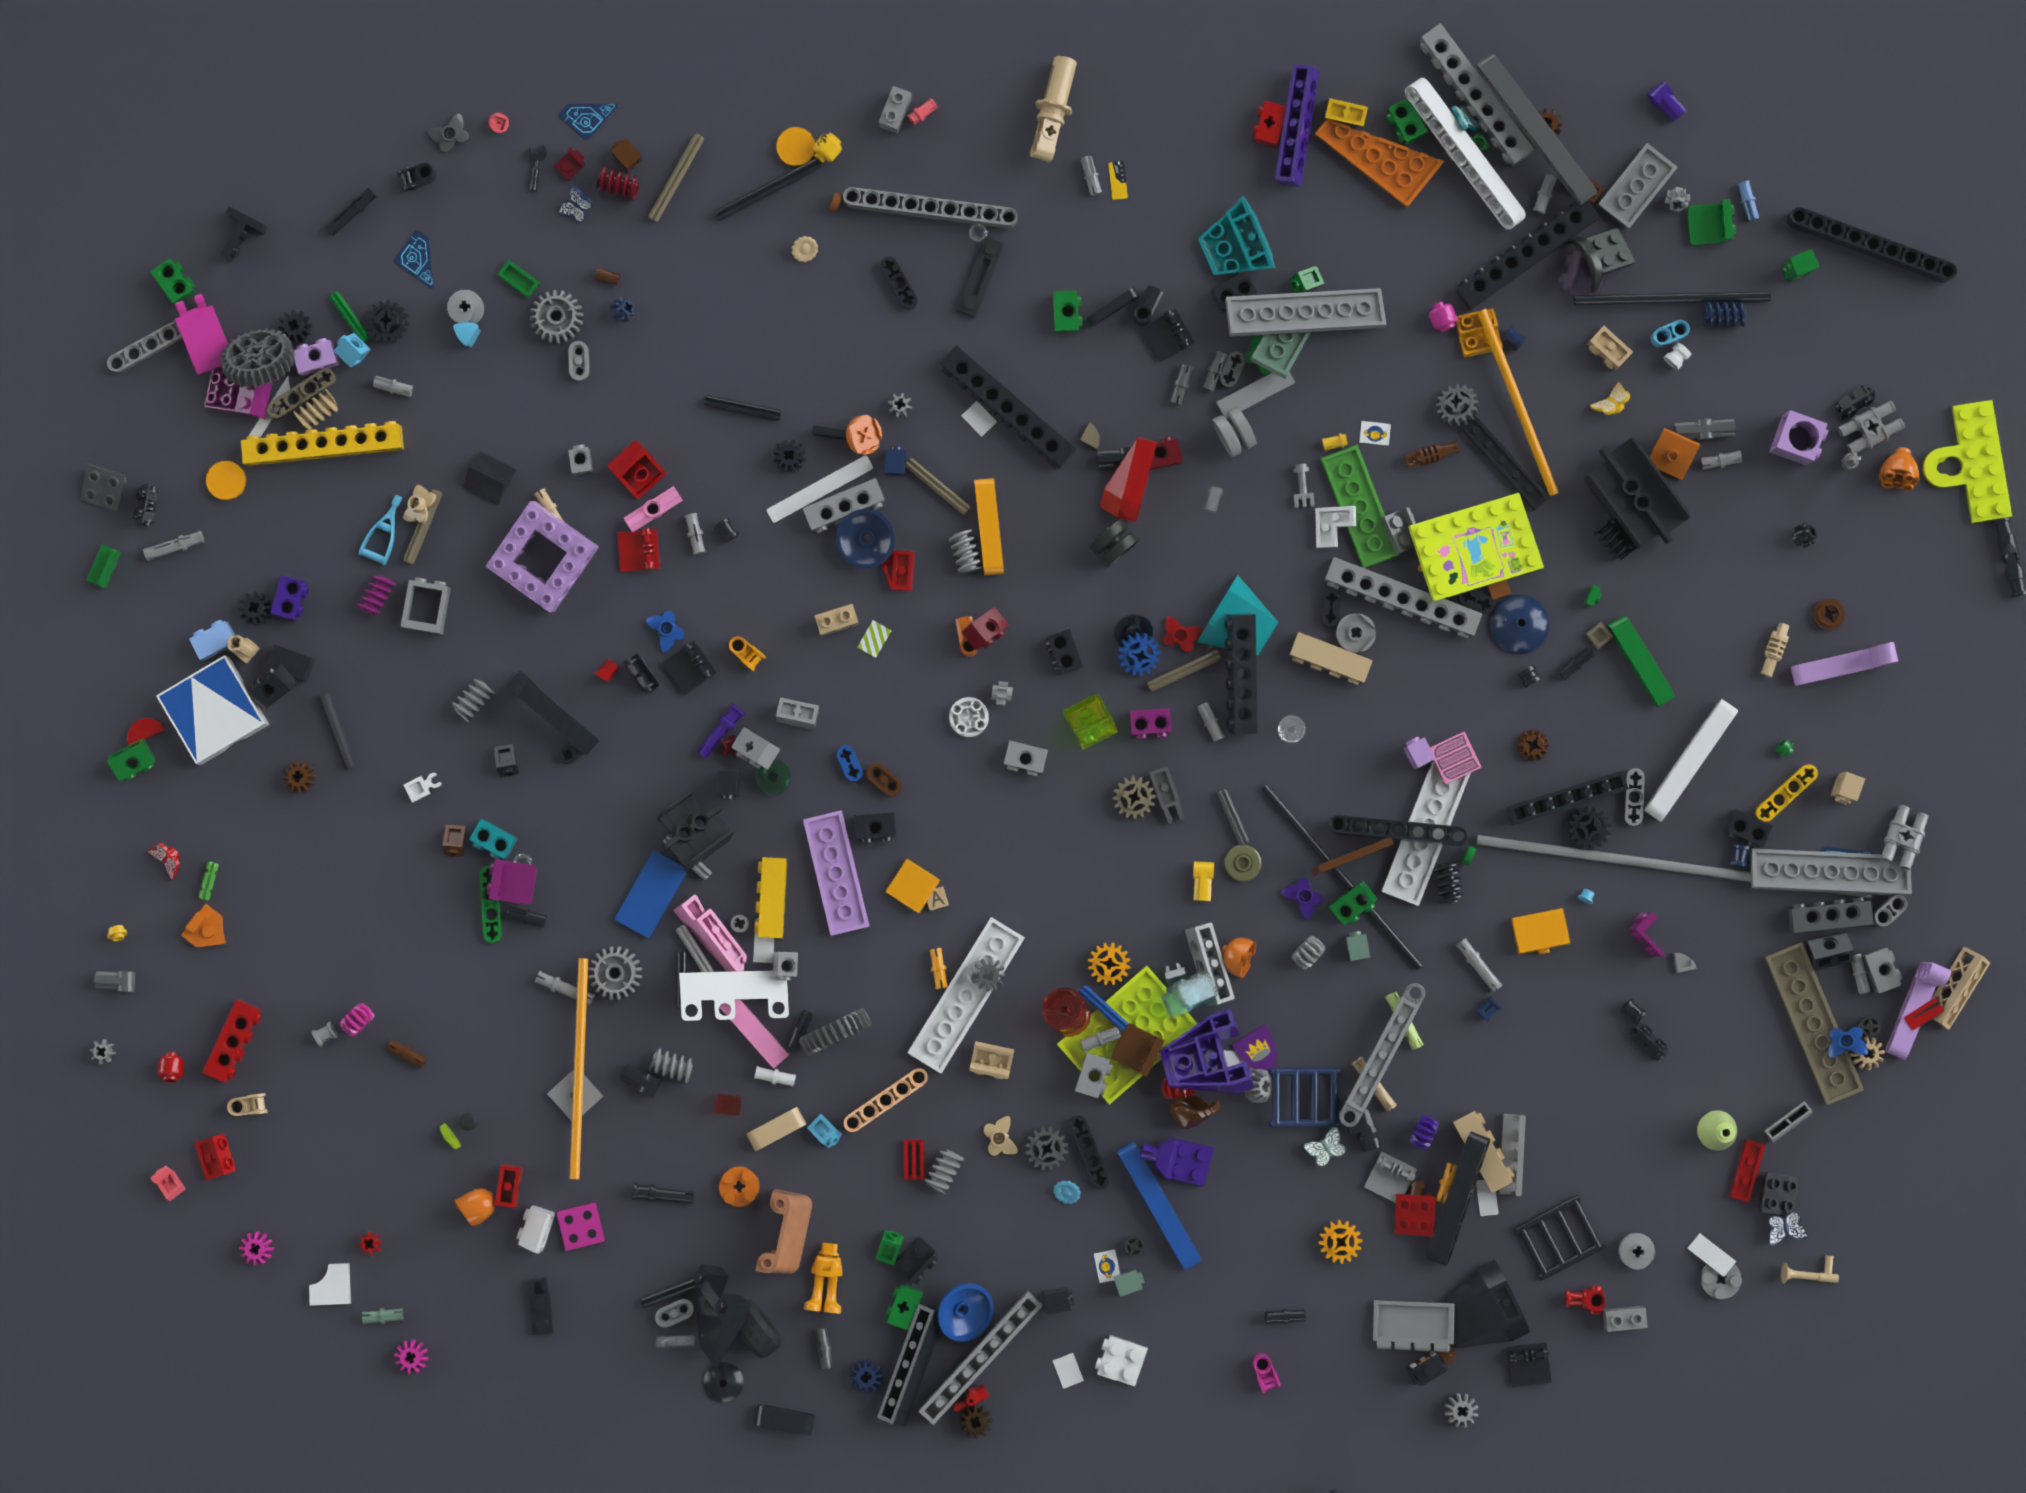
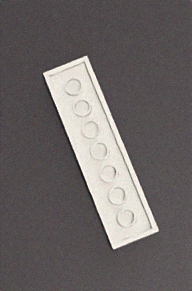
M1432 760L1408 822L1450 826L1471 773L1444 784L1435 762ZM1420 827L1413 831V836L1417 838L1422 837L1424 834V829ZM1440 829L1433 833V837L1437 840L1442 839L1444 836V831ZM1400 841L1381 892L1419 906L1442 845Z
M991 917L912 1044L908 1054L942 1074L993 991L992 984L990 985L989 992H986L987 984H984L982 989H979L978 987L982 981L973 982L974 979L979 978V975H972V972L980 971L975 968V964L982 968L981 959H984L986 965H988V959L992 958L991 965L994 966L998 960L1000 962L996 968L1004 966L1005 969L999 971V974H1003L1025 937ZM986 969V974L983 977L985 979L988 978L990 981L995 973L993 970Z

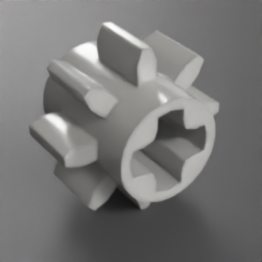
M1675 187L1672 190H1668L1665 204H1670L1669 210L1680 212L1684 208H1688L1690 194H1686L1685 188Z
M904 393L901 394V397L893 394L894 400L888 401L889 405H893L889 412L895 411L897 418L900 414H904L907 417V409L912 410V407L907 404L911 401V398L905 399ZM903 401L905 407H901V410H898L895 404Z
M999 681L998 685H993L991 700H996V705L1005 706L1006 702H1011L1013 687H1008V682Z
M103 1039L102 1044L95 1041L94 1049H89L94 1055L91 1059H99V1064H103L104 1059L107 1062H111L110 1056L116 1054L112 1050L114 1044L108 1045L107 1039ZM101 1048L106 1049L105 1055H100Z

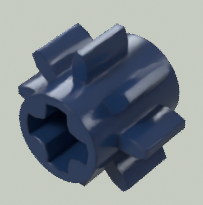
M621 297L614 300V304L610 305V314L616 322L621 320L623 323L627 322L634 315V306L628 298L623 300Z

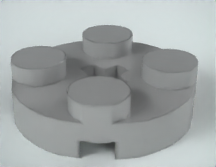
M1349 614L1337 626L1336 638L1344 650L1352 653L1363 652L1370 648L1375 641V625L1364 614ZM1352 628H1353L1354 630H1356L1357 628H1359V629L1361 630V631L1359 632V634L1361 635L1360 638H1358V637L1353 638V637L1351 636V635H1352V632H1351V629H1352Z
M1706 1264L1702 1269L1701 1286L1711 1297L1720 1300L1730 1298L1737 1293L1742 1284L1741 1273L1735 1264L1725 1275V1283L1723 1284L1721 1282L1717 1284V1275L1720 1273Z

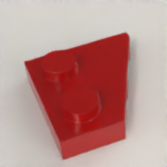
M893 550L890 557L882 563V568L887 576L891 590L912 591L914 551Z

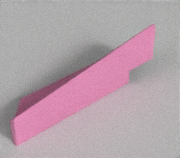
M696 894L673 910L726 972L744 971L747 955L712 909L704 910Z

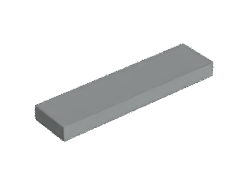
M1290 371L1285 379L1275 373H1271L1217 401L1216 404L1222 415L1228 419L1227 414L1229 410L1238 407L1242 412L1294 385L1295 381Z

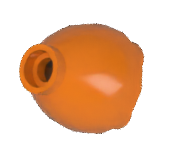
M1904 447L1896 448L1895 453L1886 459L1879 472V480L1882 482V487L1901 488L1904 491H1912L1914 486L1918 484L1919 470L1915 459L1911 456V450Z

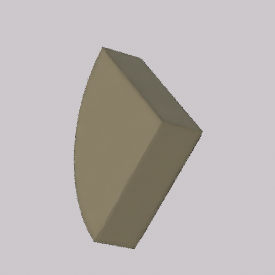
M1089 422L1080 441L1098 450L1100 436L1096 427Z

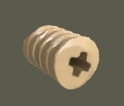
M325 389L326 396L318 393L320 400L312 398L313 405L306 402L307 409L300 406V414L293 411L302 425L309 430L312 429L311 422L316 426L319 424L317 418L322 421L325 420L324 413L330 417L332 415L330 409L335 412L338 411L337 403L327 389Z

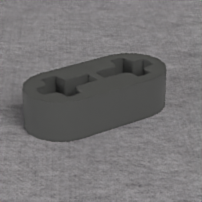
M1235 351L1228 356L1220 376V384L1224 388L1229 389L1236 385L1245 364V357L1242 353ZM1238 356L1241 364L1238 363L1235 369L1231 368L1233 361L1230 359ZM1231 371L1233 372L1232 379L1234 382L1226 384V379L1223 377H1227Z

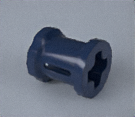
M1511 326L1501 340L1510 343L1517 352L1527 339V336L1520 335Z
M1733 845V861H1730V865L1748 867L1747 856L1751 847Z
M1491 996L1487 998L1488 1000L1480 1008L1475 1009L1486 1022L1490 1021L1489 1018L1497 1010L1500 1011L1502 1009Z

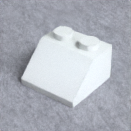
M534 1205L530 1209L527 1208L523 1220L526 1221L524 1228L520 1227L517 1239H519L518 1245L537 1254L542 1252L556 1212Z

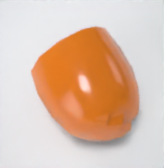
M483 1188L474 1189L454 1200L456 1207L463 1213L472 1227L487 1220L495 1209L494 1194Z

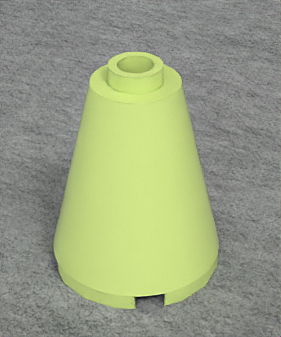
M1711 1111L1699 1120L1697 1135L1702 1144L1707 1148L1716 1151L1724 1150L1734 1143L1737 1137V1125L1728 1113Z

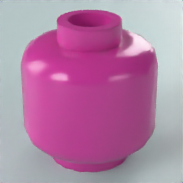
M1443 301L1432 306L1433 310L1429 312L1433 328L1440 330L1441 333L1454 328L1457 316L1451 304H1444Z

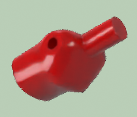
M983 1384L968 1388L965 1399L954 1404L953 1407L958 1412L967 1406H975L989 1398V1394Z

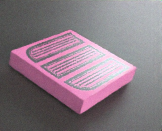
M1465 731L1430 747L1436 758L1434 762L1444 784L1482 768Z

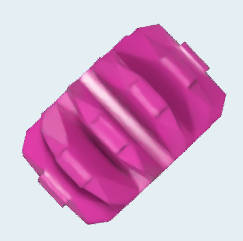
M358 1004L346 1014L340 1022V1026L346 1034L356 1036L372 1021L374 1014L365 1004Z
M256 1231L254 1236L252 1233H248V1239L243 1238L241 1240L245 1246H240L239 1250H245V1253L240 1256L241 1258L248 1256L246 1259L247 1264L252 1260L254 1266H257L259 1261L261 1264H265V1258L270 1259L272 1257L268 1251H273L274 1247H268V1244L273 1241L272 1239L265 1241L266 1233L261 1237L259 1231ZM259 1245L260 1249L254 1252L253 1248Z
M406 1340L403 1342L404 1347L400 1345L397 1347L401 1353L394 1354V1357L400 1358L395 1364L399 1365L402 1363L403 1366L400 1368V1371H404L407 1367L408 1374H411L413 1369L416 1373H419V1366L425 1368L426 1364L423 1361L429 1360L428 1356H423L424 1353L428 1352V1349H420L423 1346L422 1342L416 1346V1340H411L410 1344ZM410 1352L411 1355L413 1353L416 1355V1357L413 1359L414 1362H412V1359L408 1360L407 1356L410 1355Z

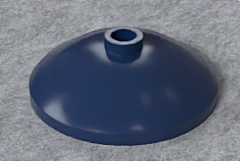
M859 509L849 513L840 522L836 532L837 548L841 556L849 564L858 568H873L884 563L892 554L895 546V531L891 522L882 513L872 509ZM866 534L871 536L870 541H865L864 536Z
M1526 595L1509 596L1500 601L1493 609L1489 621L1490 633L1496 644L1503 650L1513 654L1529 653L1537 649L1546 639L1549 631V618L1544 607L1534 598ZM1518 620L1524 621L1523 627L1518 625Z

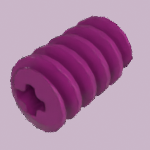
M380 574L379 576L372 575L375 583L368 582L371 590L364 589L367 597L360 596L363 604L356 603L359 609L374 616L373 613H381L377 606H385L381 599H389L385 592H393L389 585H397Z

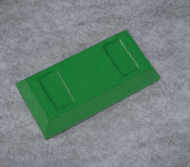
M509 259L497 274V276L528 299L540 284L539 281Z

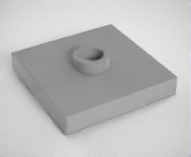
M574 1070L547 1093L571 1121ZM585 1075L583 1080L582 1116L604 1097Z

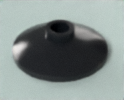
M1127 615L1116 624L1114 637L1118 645L1123 647L1122 640L1128 641L1129 634L1132 638L1135 637V632H1138L1140 637L1143 633H1146L1147 639L1153 636V626L1150 620L1143 615Z
M720 1362L718 1367L712 1365L704 1376V1389L708 1396L717 1402L732 1401L739 1396L743 1389V1375L731 1363ZM722 1379L727 1382V1385L724 1387L719 1384V1381Z

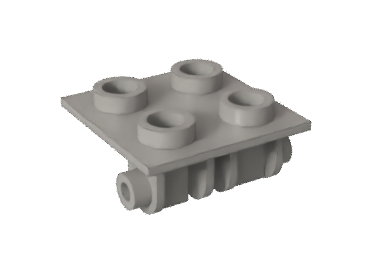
M1381 1151L1364 1187L1396 1203V1193H1406L1410 1183L1413 1182L1416 1176L1417 1169Z

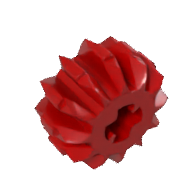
M1167 1078L1162 1080L1161 1089L1163 1096L1167 1099L1195 1094V1090L1171 1088Z

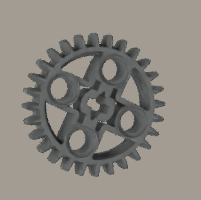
M258 328L257 331L253 332L251 330L247 334L244 332L242 336L237 335L236 340L231 339V344L225 345L226 349L222 350L223 354L220 356L221 367L226 378H228L229 382H233L234 385L239 384L242 388L245 385L247 388L251 386L257 388L258 385L264 387L266 383L272 384L273 380L279 381V377H285V372L290 371V367L293 366L295 361L294 349L286 334H282L281 331L276 332L275 329L269 331L268 328H265L264 331Z
M861 1008L800 1037L799 1042L803 1052L809 1056L870 1027L871 1021L865 1009Z

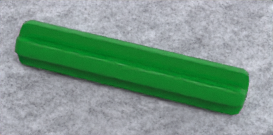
M338 291L332 293L329 298L352 331L364 343L368 341L370 336Z

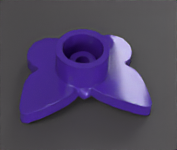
M1300 878L1296 886L1291 885L1281 891L1284 897L1297 901L1302 917L1305 920L1309 919L1313 914L1314 905L1321 904L1323 900L1320 893L1310 890V883L1305 878Z

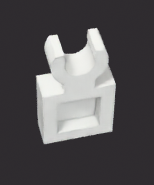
M437 773L429 774L425 781L420 776L404 784L412 803L430 795L429 788H438L442 785L441 782L437 784L432 783V778L437 776Z

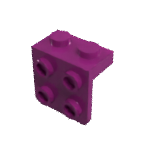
M495 859V863H491L490 875L493 876L492 882L488 883L487 886L489 899L531 904L537 867L530 864Z
M1653 912L1639 913L1633 919L1635 923L1629 928L1632 932L1630 934L1636 942L1643 943L1646 946L1644 950L1651 957L1663 958L1665 953L1644 933L1658 917Z

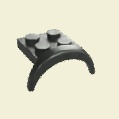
M1619 228L1586 239L1574 238L1567 241V244L1575 245L1582 252L1588 263L1592 279V293L1598 290L1602 275L1632 266L1635 263Z

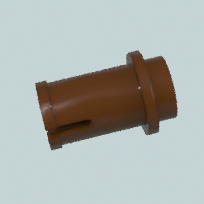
M604 267L596 269L594 279L598 280L597 282L603 281L617 286L620 273L604 270Z
M1414 1179L1410 1183V1195L1422 1196L1423 1188L1426 1187L1424 1181Z

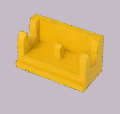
M1329 98L1325 118L1364 127L1368 107Z

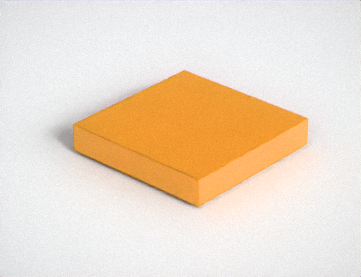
M906 859L886 890V893L917 913H920L941 880L909 859Z

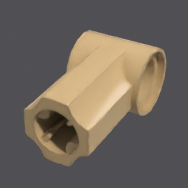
M231 635L227 640V648L247 664L260 650V647L247 637Z

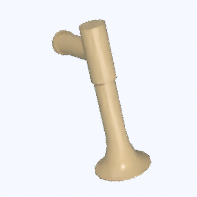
M1825 1255L1824 1273L1796 1271L1790 1269L1787 1263H1784L1781 1269V1281L1785 1284L1788 1279L1798 1278L1838 1283L1839 1275L1832 1274L1834 1256Z

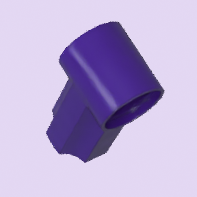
M1662 81L1647 94V97L1654 106L1660 107L1673 123L1686 112V109L1673 96L1674 93L1670 86Z

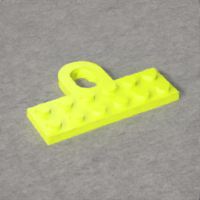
M1993 400L1953 406L1952 413L1958 445L1935 449L1925 457L1922 465L1925 479L1931 485L1938 488L1965 485L1971 523L2012 517ZM1949 457H1955L1961 463V471L1958 475L1949 476L1939 473L1937 465Z

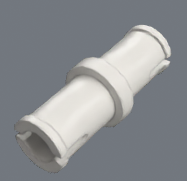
M757 1066L754 1079L770 1081L774 1085L779 1083L793 1087L796 1075L779 1072V1069L770 1070Z

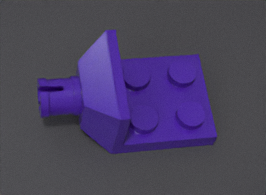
M1174 1137L1167 1138L1157 1146L1147 1145L1146 1143L1142 1144L1141 1149L1150 1153L1140 1151L1139 1158L1152 1161L1161 1176L1166 1179L1171 1178L1195 1185H1205L1213 1147Z

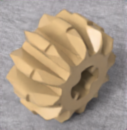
M1864 1036L1863 1041L1867 1046V1050L1871 1051L1869 1053L1870 1057H1865L1855 1052H1851L1850 1056H1856L1852 1062L1853 1064L1859 1063V1069H1863L1865 1066L1866 1070H1871L1872 1066L1875 1068L1879 1067L1877 1061L1883 1062L1884 1059L1879 1057V1054H1884L1885 1051L1878 1050L1882 1043H1876V1038L1872 1037L1869 1041L1868 1036Z

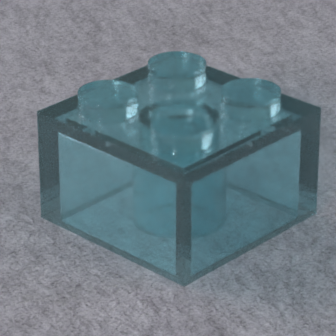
M1199 972L1192 975L1189 980L1181 979L1175 982L1173 986L1166 989L1167 993L1161 996V999L1170 1018H1174L1204 1006L1216 997L1219 992L1210 973L1202 975Z

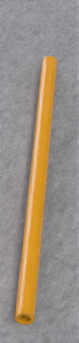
M1481 310L1477 312L1540 474L1549 496L1559 493L1500 342L1487 310Z

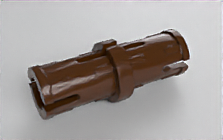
M391 1039L390 1045L387 1046L386 1050L398 1055L404 1062L407 1060L420 1069L424 1066L427 1057L413 1051L412 1047H406Z

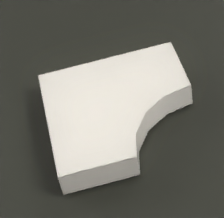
M350 1263L328 1264V1270L324 1278L316 1284L309 1285L310 1305L351 1303Z

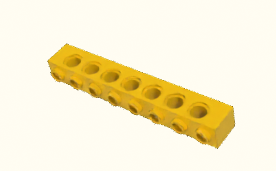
M395 421L384 422L383 426H376L375 423L365 424L364 428H357V426L351 425L345 426L344 430H337L336 427L325 428V432H317V430L312 429L306 430L305 434H298V432L293 431L286 432V436H278V434H267L266 438L247 436L246 440H241L243 464L254 466L404 450L402 426L396 424ZM381 432H385L386 439L382 442H378V434ZM361 434H365L366 441L363 444H358L357 438ZM345 436L347 439L346 444L339 446L338 439ZM325 438L327 440L326 446L319 448V440ZM306 440L307 447L304 450H299V443ZM286 442V451L280 452L279 445ZM266 444L268 447L267 452L260 454V446Z

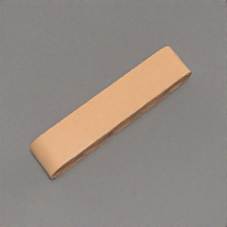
M922 1068L914 1069L857 1108L844 1119L845 1129L850 1132L858 1131L922 1087L927 1082V1072ZM915 1072H922L924 1074L923 1082L917 1083L914 1081L913 1075ZM900 1083L906 1084L908 1087L907 1093H898L897 1085ZM887 1094L891 1097L890 1105L885 1106L881 1103L880 1098L882 1095ZM866 1106H872L875 1109V1114L872 1117L864 1114ZM855 1117L858 1120L856 1128L848 1126L847 1121L849 1118Z

